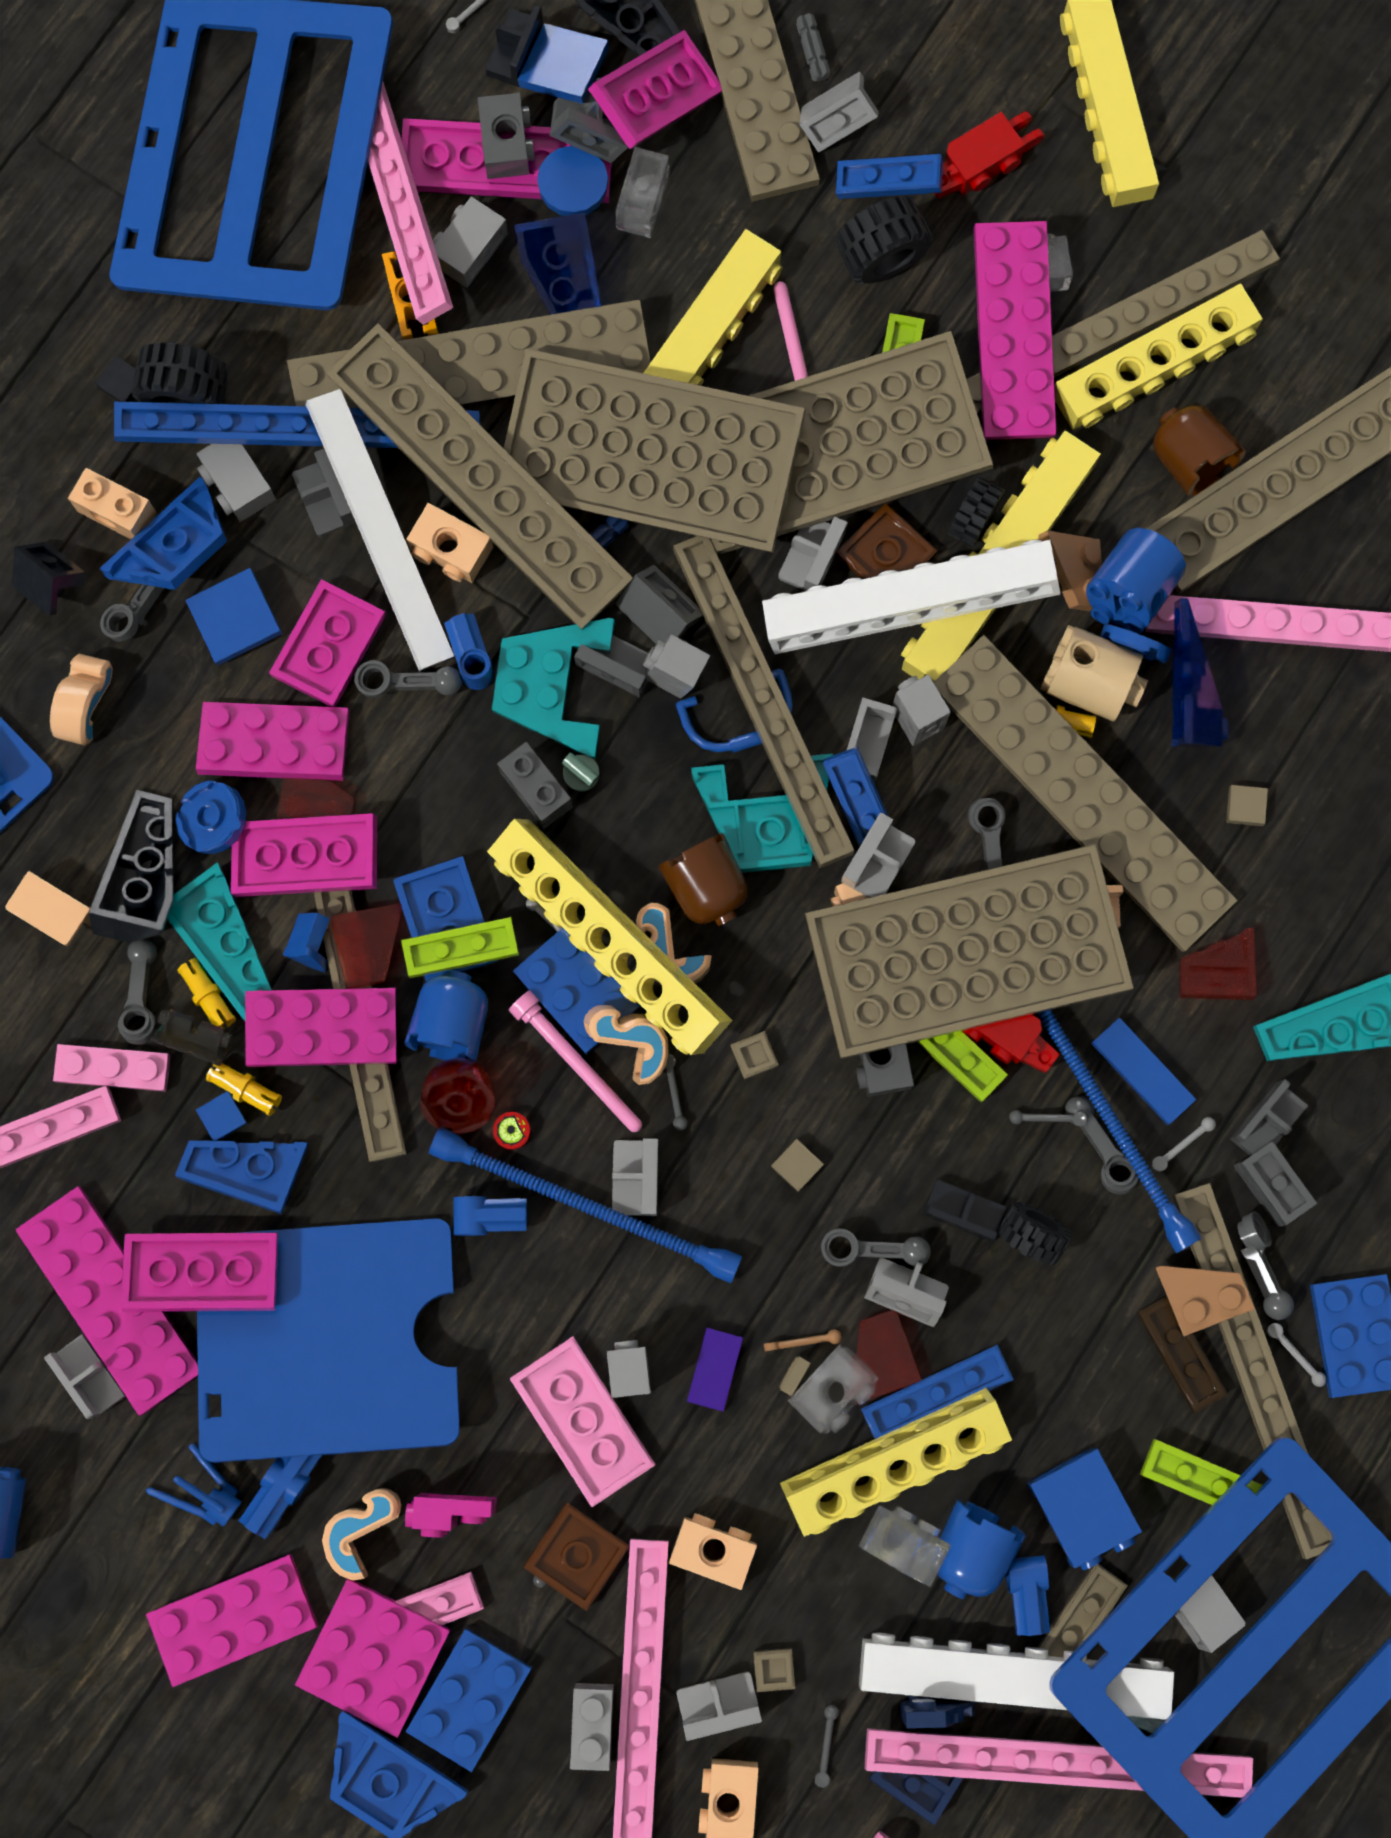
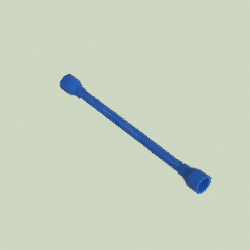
M1052 1010L1036 1013L1040 1015L1039 1019H1042L1041 1022L1045 1023L1044 1027H1047L1046 1030L1050 1031L1049 1035H1052V1040H1054L1055 1044L1057 1043L1056 1047L1062 1052L1061 1055L1067 1060L1066 1063L1072 1068L1071 1071L1075 1072L1076 1079L1080 1080L1079 1084H1082L1081 1087L1085 1088L1084 1092H1087L1086 1095L1090 1096L1089 1100H1092L1091 1103L1093 1105L1095 1104L1094 1108L1097 1109L1098 1113L1100 1112L1099 1116L1105 1121L1104 1124L1108 1125L1107 1129H1110L1109 1132L1113 1133L1112 1137H1116L1114 1140L1118 1141L1117 1145H1120L1121 1150L1123 1149L1122 1153L1128 1158L1127 1161L1131 1162L1130 1166H1134L1132 1169L1136 1170L1135 1174H1138L1137 1177L1141 1178L1140 1182L1146 1187L1145 1190L1149 1191L1148 1195H1152L1150 1198L1154 1199L1153 1203H1156L1155 1206L1157 1208L1159 1207L1158 1214L1163 1221L1166 1238L1176 1254L1202 1239L1193 1222L1181 1214L1175 1204L1168 1202L1169 1198H1166L1167 1195L1163 1194L1164 1190H1161L1162 1187L1158 1186L1159 1182L1156 1181V1177H1153L1154 1174L1150 1173L1151 1169H1148L1149 1166L1145 1165L1146 1161H1143L1144 1158L1140 1157L1141 1153L1138 1152V1148H1135L1136 1145L1132 1144L1133 1140H1130L1131 1137L1127 1136L1128 1132H1125L1126 1129L1122 1128L1123 1124H1120L1119 1119L1117 1120L1118 1116L1112 1111L1113 1108L1109 1107L1110 1103H1107L1108 1100L1104 1099L1105 1095H1101L1103 1092L1099 1091L1100 1087H1097L1098 1084L1094 1083L1095 1079H1092L1093 1076L1089 1075L1090 1071L1087 1070V1067L1084 1066L1085 1063L1079 1058L1080 1055L1077 1054V1050H1074L1075 1047L1072 1046V1042H1069L1070 1039L1066 1038L1067 1034H1064L1065 1031L1061 1030L1062 1026H1059L1060 1023L1056 1022L1057 1018H1054L1055 1015L1051 1014Z
M442 1127L438 1129L429 1149V1154L447 1162H463L470 1166L471 1164H476L477 1167L485 1168L486 1171L489 1169V1172H493L495 1175L498 1173V1176L502 1175L503 1178L511 1179L512 1182L520 1183L521 1186L524 1184V1187H528L530 1190L533 1188V1191L537 1190V1193L546 1194L551 1199L555 1198L556 1201L559 1199L560 1203L563 1202L565 1205L568 1203V1206L577 1207V1210L581 1209L582 1212L590 1213L595 1218L599 1217L600 1220L603 1218L605 1222H612V1225L621 1226V1229L625 1228L626 1231L634 1232L635 1235L643 1236L644 1239L647 1237V1240L656 1241V1244L665 1245V1248L674 1249L675 1252L678 1251L679 1254L682 1253L684 1256L687 1254V1257L691 1256V1259H694L693 1262L702 1265L714 1277L730 1284L732 1283L742 1259L741 1255L727 1249L708 1248L700 1245V1247L696 1245L695 1247L694 1243L690 1244L689 1241L686 1243V1240L682 1241V1238L677 1239V1236L673 1237V1234L668 1235V1232L664 1233L663 1230L655 1229L654 1226L651 1228V1225H646L645 1222L642 1224V1221L633 1220V1217L624 1216V1213L620 1214L619 1211L611 1210L610 1207L607 1209V1206L598 1205V1202L589 1201V1198L580 1197V1194L576 1195L575 1192L572 1193L570 1190L567 1192L566 1188L563 1190V1187L554 1186V1183L545 1182V1179L541 1180L540 1177L532 1176L531 1173L528 1175V1172L519 1171V1168L510 1167V1164L506 1165L505 1162L497 1161L496 1158L493 1160L491 1156H484V1153L480 1154L477 1148L468 1145L458 1134Z

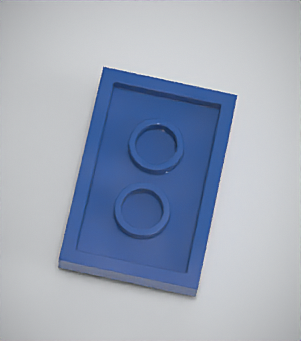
M463 856L393 879L412 938L485 923ZM498 960L424 975L427 982L429 979L438 976H449L450 971L465 973L498 962Z
M562 928L514 969L513 973L540 1000L542 1006L587 1055L600 1043L595 1042L584 1028V1018L590 1009L598 1005H611L620 1012L621 1016L618 1018L620 1019L629 1014H634L641 1005L638 1002L634 1003L627 999L620 991L621 985L613 977H607L602 974L594 965L596 960L587 951L583 952L576 948L569 940L571 935Z
M1387 1274L1310 1285L1329 1398L1391 1390V1294Z
M466 1627L407 1728L406 1733L472 1772L532 1667Z

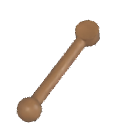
M833 1329L824 1335L764 1344V1350L771 1351L823 1342L838 1344L842 1339V1334L839 1330Z

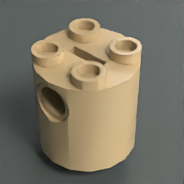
M1068 625L1059 642L1053 662L1047 671L1040 690L1047 692L1046 694L1114 722L1124 703L1137 707L1144 693L1148 680L1139 677L1137 674L1143 654L1076 626Z

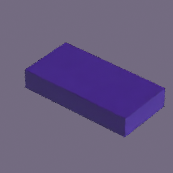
M706 1328L687 1402L724 1411L743 1337Z

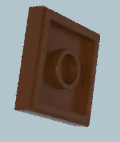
M887 503L836 551V556L861 579L877 577L880 573L889 570L900 572L913 569L918 564L929 563L937 555V550Z
M566 1502L523 1567L587 1611L630 1546Z

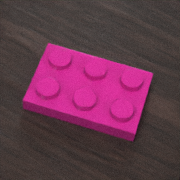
M321 579L269 674L271 677L330 707H336L386 617L385 611Z

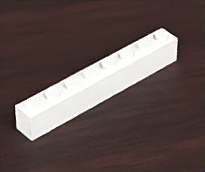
M1030 540L1018 547L1008 549L1002 547L992 548L985 554L971 557L959 555L947 562L938 564L921 563L913 569L905 571H884L877 577L867 579L851 578L845 580L842 584L829 587L822 585L813 586L806 592L797 594L780 593L771 599L762 601L768 641L774 654L1061 594L1050 540Z
M872 1633V1639H862L859 1687L861 1691L1067 1710L1051 1693L1049 1682L1053 1673L1074 1651H1064L1063 1657L1048 1656V1649L1025 1647V1653L1010 1652V1646L989 1643L987 1644V1650L971 1648V1642L962 1640H949L948 1646L933 1645V1639L928 1637L911 1636L910 1642L895 1641V1635ZM1087 1655L1082 1659L1090 1668L1097 1662V1660L1087 1659ZM1140 1658V1664L1128 1663L1107 1686L1106 1694L1126 1716L1167 1719L1172 1713L1174 1672L1170 1668L1163 1666V1660Z

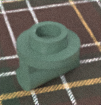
M569 753L563 760V777L565 783L571 789L587 791L596 785L599 779V767L594 759L587 755L575 756Z

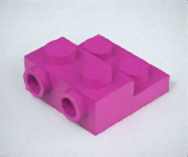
M420 1493L414 1497V1501L407 1503L405 1527L421 1529V1536L442 1538L444 1535H447L448 1531L457 1526L458 1516H461V1523L484 1524L487 1521V1517H492L496 1513L497 1497Z

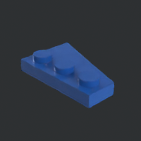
M189 1140L175 1176L186 1182L282 1214L309 1144L308 1142L286 1144L274 1142L235 1143V1141Z

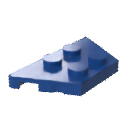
M199 477L110 558L100 568L104 576L110 580L176 590L227 542L204 479Z
M344 1710L339 1715L337 1747L335 1748L334 1774L331 1782L330 1799L388 1838H402L420 1824L432 1819L439 1812L455 1802H459L466 1796L468 1792L466 1788L356 1716Z

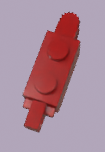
M1001 111L948 144L945 162L943 163L942 193H934V195L939 199L958 190L962 196L971 190H974V192L982 190L991 182L994 176L1001 172L1008 174L1017 168L1021 163L1022 154L1041 142L1045 137L1044 133L1038 128L1020 138L1017 132L1028 126L1031 122L1032 116L1027 111L1008 121Z
M1032 1014L962 1030L972 1041L978 1043L981 1039L991 1046L990 1053L1005 1064H1009L1010 1061L1018 1064L1021 1061L1046 1073L1059 1055L1039 1035L1042 1031L1041 1022Z

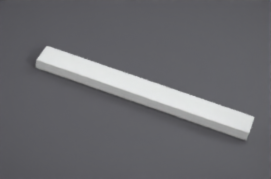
M341 389L307 400L306 407L419 671L452 659L454 657L452 649Z

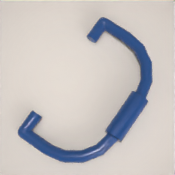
M782 669L773 670L771 672L774 678L778 680L783 698L791 713L793 708L792 695L785 673ZM689 697L676 703L683 728L689 738L702 749L714 752L732 751L735 753L762 744L757 731L729 739V742L725 743L707 741L695 731L686 709L698 704L696 697Z

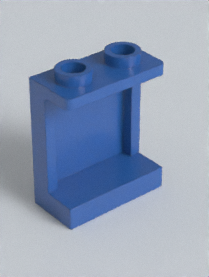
M1090 1448L1026 1483L1032 1496L1037 1499L1061 1544L1069 1565L1073 1568L1080 1566L1082 1570H1087L1103 1560L1100 1556L1101 1554L1114 1548L1115 1552H1120L1136 1543L1134 1536L1142 1533L1099 1450L1096 1448Z

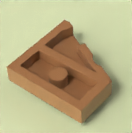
M1046 531L1039 534V540H1050L1053 556L1057 563L1055 564L1057 578L1062 586V593L1069 609L1090 612L1093 607L1086 596V588L1102 565L1100 539L1054 531Z

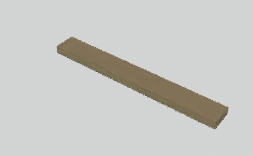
M352 890L314 892L318 913L330 919L323 940L333 989L372 988ZM349 1065L369 1162L372 1163L407 1155L389 1065Z

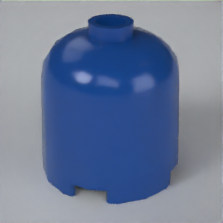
M450 971L449 976H438L429 979L423 984L405 1039V1045L408 1048L416 1051L418 1045L431 1049L429 1056L436 1059L464 1063L467 1056L469 1061L476 1063L488 1011V998L478 985L471 982L472 977L458 971Z
M957 1499L934 1549L932 1557L934 1570L946 1582L944 1589L960 1599H965L967 1594L975 1597L988 1596L994 1593L1000 1586L1022 1546L1026 1534L1014 1525L1011 1530L998 1525L997 1522L1000 1518L998 1515L968 1501L965 1505L964 1502Z

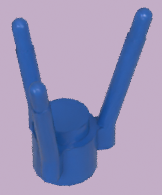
M192 1443L189 1445L190 1451L222 1488V1491L215 1487L208 1495L180 1476H175L173 1481L185 1491L203 1502L201 1507L204 1509L152 1487H148L146 1492L159 1500L205 1519L213 1526L217 1522L224 1527L242 1503V1501L235 1497L239 1490L229 1484L216 1467L202 1457L197 1445Z

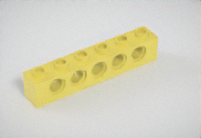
M1240 283L1057 381L1054 386L1055 402L1072 430L1082 425L1085 428H1089L1098 423L1104 417L1103 414L1113 408L1116 412L1121 411L1132 404L1134 397L1145 392L1146 395H1150L1158 391L1165 385L1164 381L1173 376L1179 379L1188 375L1196 368L1195 364L1205 359L1207 362L1216 360L1226 352L1225 348L1234 343H1237L1238 346L1246 344L1257 335L1256 330L1263 318ZM1212 323L1223 324L1227 331H1217L1212 326ZM1190 339L1197 347L1187 348L1181 340ZM1159 355L1165 359L1166 364L1158 365L1152 361L1150 356ZM1120 372H1130L1135 376L1136 380L1126 381L1120 376ZM1099 388L1104 392L1105 397L1096 398L1090 394L1089 389Z
M984 1388L781 1482L780 1485L803 1536L820 1534L829 1529L831 1524L841 1519L857 1517L867 1507L878 1502L891 1501L898 1497L900 1492L910 1487L926 1485L936 1475L947 1470L960 1469L966 1466L969 1460L979 1455L995 1453L1005 1443L1012 1441V1438L996 1400L987 1388ZM973 1428L972 1433L968 1437L959 1438L960 1433L964 1429ZM939 1444L938 1449L934 1453L924 1454L928 1446ZM905 1460L901 1468L889 1470L895 1461ZM870 1476L869 1481L865 1485L855 1486L856 1481L860 1477ZM828 1492L836 1493L832 1500L828 1502L820 1501L824 1494Z

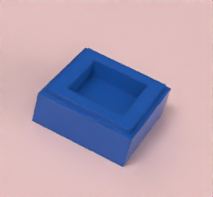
M228 1091L196 1109L213 1141H220L248 1124L232 1094Z

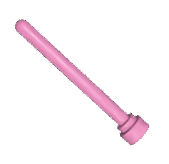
M779 281L775 283L773 291L794 380L796 381L808 377L788 288L784 282Z
M530 990L523 994L508 1009L509 1012L518 1021L522 1019L526 1024L530 1022L631 1132H638L642 1128L641 1120L540 1012L542 1008L538 1005L540 1000Z

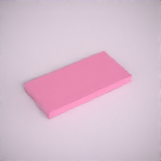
M571 1337L510 1378L591 1507H594L656 1465L574 1337Z

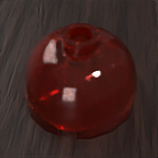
M452 1058L442 1061L429 1071L422 1084L420 1107L423 1116L432 1126L440 1129L441 1125L446 1128H452V1133L462 1134L477 1130L489 1121L490 1114L495 1106L496 1093L492 1078L480 1064L470 1059Z

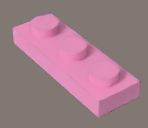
M57 1044L53 1081L56 1083L167 1092L171 1055L168 1053Z

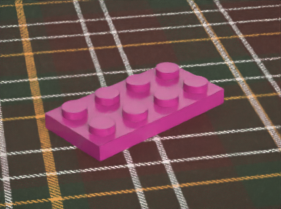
M685 30L604 76L588 88L629 149L637 146L722 92L720 81Z
M203 702L196 761L197 774L344 781L349 710L348 708Z
M373 813L246 821L241 835L232 845L231 894L235 897L377 889V816Z
M396 989L245 991L246 1066L397 1064Z
M125 1234L121 1310L123 1312L276 1311L278 1234Z
M292 1554L146 1614L172 1687L318 1627Z

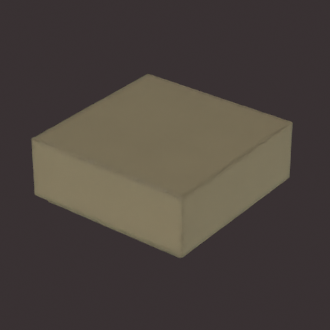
M1231 785L1228 792L1226 823L1264 826L1268 788Z
M765 1031L730 1045L744 1080L779 1066Z
M796 1139L771 1167L799 1192L824 1164Z
M800 1356L795 1357L778 1386L780 1387L779 1389L792 1396L811 1363Z
M792 1648L753 1651L757 1692L795 1689Z

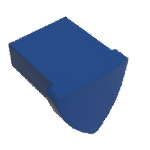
M299 913L283 955L307 967L325 973L328 960L319 954L318 950L330 919L319 913Z

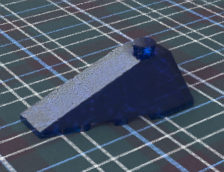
M585 212L514 225L521 262L550 315L602 306Z
M1181 598L1174 602L1172 747L1216 748L1222 746V740L1227 739L1228 719L1223 718V708L1189 600Z

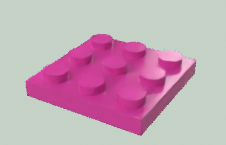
M347 1579L295 1686L398 1738L451 1629L433 1622L432 1619L406 1606L403 1607L397 1604L395 1600L356 1580Z

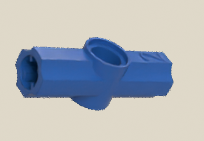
M323 1455L277 1458L261 1480L260 1485L262 1487L239 1519V1522L254 1534L267 1539L280 1522L289 1505L292 1506L301 1496L311 1480L309 1475Z

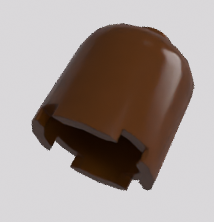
M1200 405L1186 406L1179 410L1172 408L1166 412L1159 421L1161 425L1153 441L1156 455L1188 496L1191 493L1193 496H1196L1220 480L1218 475L1229 465L1233 470L1236 469L1246 453L1245 449L1207 408Z
M723 833L682 852L681 856L671 861L667 860L658 866L684 914L695 923L706 924L715 920L717 926H720L737 917L734 910L740 907L747 898L748 887L746 880Z

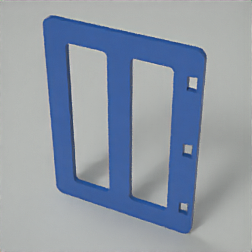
M165 0L110 269V279L113 284L121 290L317 310L335 309L342 301L394 23L390 12L382 7L299 0ZM205 28L256 32L257 39L214 257L209 262L156 257L200 33ZM169 30L179 32L176 47H166ZM298 36L352 40L353 45L311 266L307 271L252 267L250 262L293 41ZM149 130L158 132L155 148L146 147ZM129 231L138 233L135 249L126 248Z
M1286 1437L1277 1438L1053 1673L1049 1682L1050 1691L1188 1838H1264L1391 1699V1637L1227 1815H1220L1182 1775L1181 1765L1361 1571L1366 1570L1391 1597V1542L1296 1441ZM1262 1470L1269 1479L1254 1494L1246 1486ZM1293 1493L1331 1533V1543L1152 1735L1145 1736L1107 1696V1686L1287 1494ZM1181 1556L1188 1565L1173 1580L1165 1572ZM1099 1643L1106 1652L1090 1668L1082 1659Z

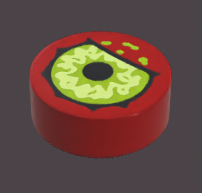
M506 1112L496 1119L493 1126V1135L501 1147L508 1150H516L528 1142L531 1128L527 1119L520 1113Z

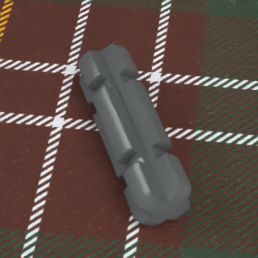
M811 13L800 15L797 18L796 26L802 38L801 43L807 64L810 66L811 78L814 82L825 81L830 78V67L825 59L826 54L820 33L816 28L815 16Z

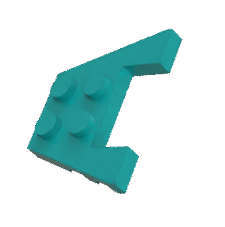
M606 618L591 621L583 630L575 624L502 638L492 711L529 730L536 731L554 740L556 743L596 759L600 726L564 721L563 716L573 649H578L582 644L597 652L611 653L615 620Z
M833 753L811 756L826 790L829 776L823 765V760L833 756ZM724 765L691 768L694 783L719 834H724L742 873L811 866L812 850L786 795L729 801Z

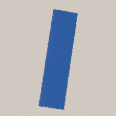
M994 1345L860 1409L874 1439L984 1388L991 1391L1014 1379L998 1345Z

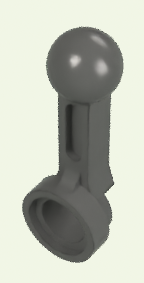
M141 585L127 606L124 604L110 606L101 617L100 626L102 632L111 640L117 642L131 639L138 630V624L142 626L146 614L164 588ZM128 617L126 628L116 632L118 621Z
M370 660L360 665L357 669L355 684L358 690L369 698H379L386 693L389 694L395 691L437 690L440 694L449 696L459 691L462 685V677L455 668L448 666L440 668L437 672L392 673L382 662ZM374 672L383 673V684L377 689H368L366 686L367 677Z
M977 799L969 807L967 818L971 828L981 833L985 870L1002 867L999 836L1001 827L1005 822V810L995 799ZM985 806H992L997 813L996 821L989 827L982 826L978 820V813Z
M147 938L133 941L128 947L127 955L132 963L128 999L124 1006L125 1011L118 1021V1029L122 1037L127 1042L136 1045L148 1042L157 1031V1021L152 1012L146 1008L150 964L157 957V948ZM135 1016L146 1018L145 1024L141 1029L136 1031L127 1029V1024L131 1018Z
M1084 1096L1072 1097L1065 1105V1115H1074L1077 1111L1086 1113L1088 1120L1080 1128L1103 1160L1104 1165L1101 1170L1102 1184L1108 1191L1114 1194L1122 1195L1131 1192L1138 1183V1174H1135L1136 1170L1132 1169L1134 1166H1130L1131 1162L1127 1161L1128 1158L1115 1148L1094 1117V1105ZM1116 1165H1123L1130 1170L1131 1176L1124 1182H1118L1110 1176V1169Z
M1254 1211L1243 1216L1242 1221L1238 1222L1237 1225L1239 1235L1247 1247L1242 1249L1241 1252L1246 1258L1265 1298L1263 1306L1266 1314L1272 1319L1283 1320L1292 1314L1294 1301L1289 1293L1282 1290L1266 1258L1264 1251L1272 1244L1271 1235L1264 1219L1259 1213Z
M834 1229L825 1235L821 1244V1251L825 1260L837 1267L848 1266L856 1258L860 1257L903 1259L908 1265L914 1267L917 1261L924 1265L931 1256L929 1243L921 1237H911L904 1243L864 1242L857 1240L855 1235L846 1229ZM838 1237H844L851 1243V1252L843 1259L833 1257L830 1252L831 1242Z

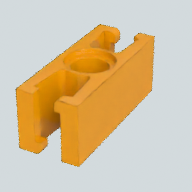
M384 253L382 257L402 339H413L411 329H408V321L416 320L411 302L403 301V298L408 295L404 278L397 279L394 273L397 272L394 260H397L396 253ZM435 319L422 326L424 334L428 333V336L438 334Z

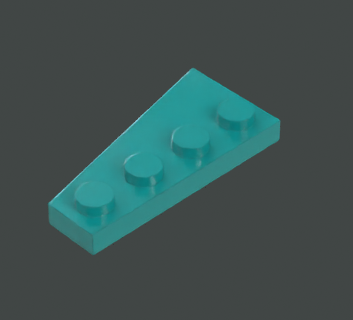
M217 862L173 895V905L167 919L245 1021V991H270L273 989L236 901L231 894L222 868Z
M1391 974L1254 1026L1253 1029L1266 1060L1275 1061L1391 1047Z

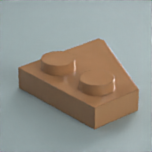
M1162 1265L1156 1267L1183 1336L1255 1309L1240 1273Z

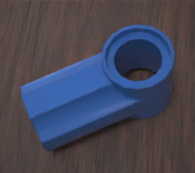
M463 613L453 616L444 625L462 681L470 689H484L492 682L494 675L474 613ZM479 663L485 666L482 673L478 675H471L467 672V669L472 664Z
M484 1196L454 1197V1235L477 1236L487 1235V1232L527 1231V1199H487Z
M1045 1556L1014 1558L1006 1573V1581L1009 1594H1012L1016 1635L1032 1636L1050 1633L1046 1599L1049 1579Z

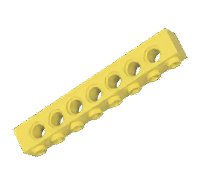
M514 819L487 851L496 860L494 862L495 867L504 875L512 876L521 885L519 887L520 892L529 900L537 901L545 909V917L554 925L562 926L571 935L569 937L570 942L579 950L587 951L596 960L594 962L595 967L605 976L613 977L621 985V993L630 1001L638 1002L647 1011L645 1013L646 1018L656 1027L664 1028L673 1037L671 1042L679 1051L690 1055L705 1053L733 1021L530 820ZM530 855L535 860V866L531 872L527 867V859ZM555 879L560 884V891L557 896L552 892V883ZM580 904L585 908V918L582 922L577 917V908ZM605 929L611 935L608 947L602 942V934ZM631 954L637 962L633 973L627 966V960ZM656 980L662 985V994L659 998L653 993V984ZM682 1005L687 1009L689 1015L685 1024L680 1021L678 1016Z

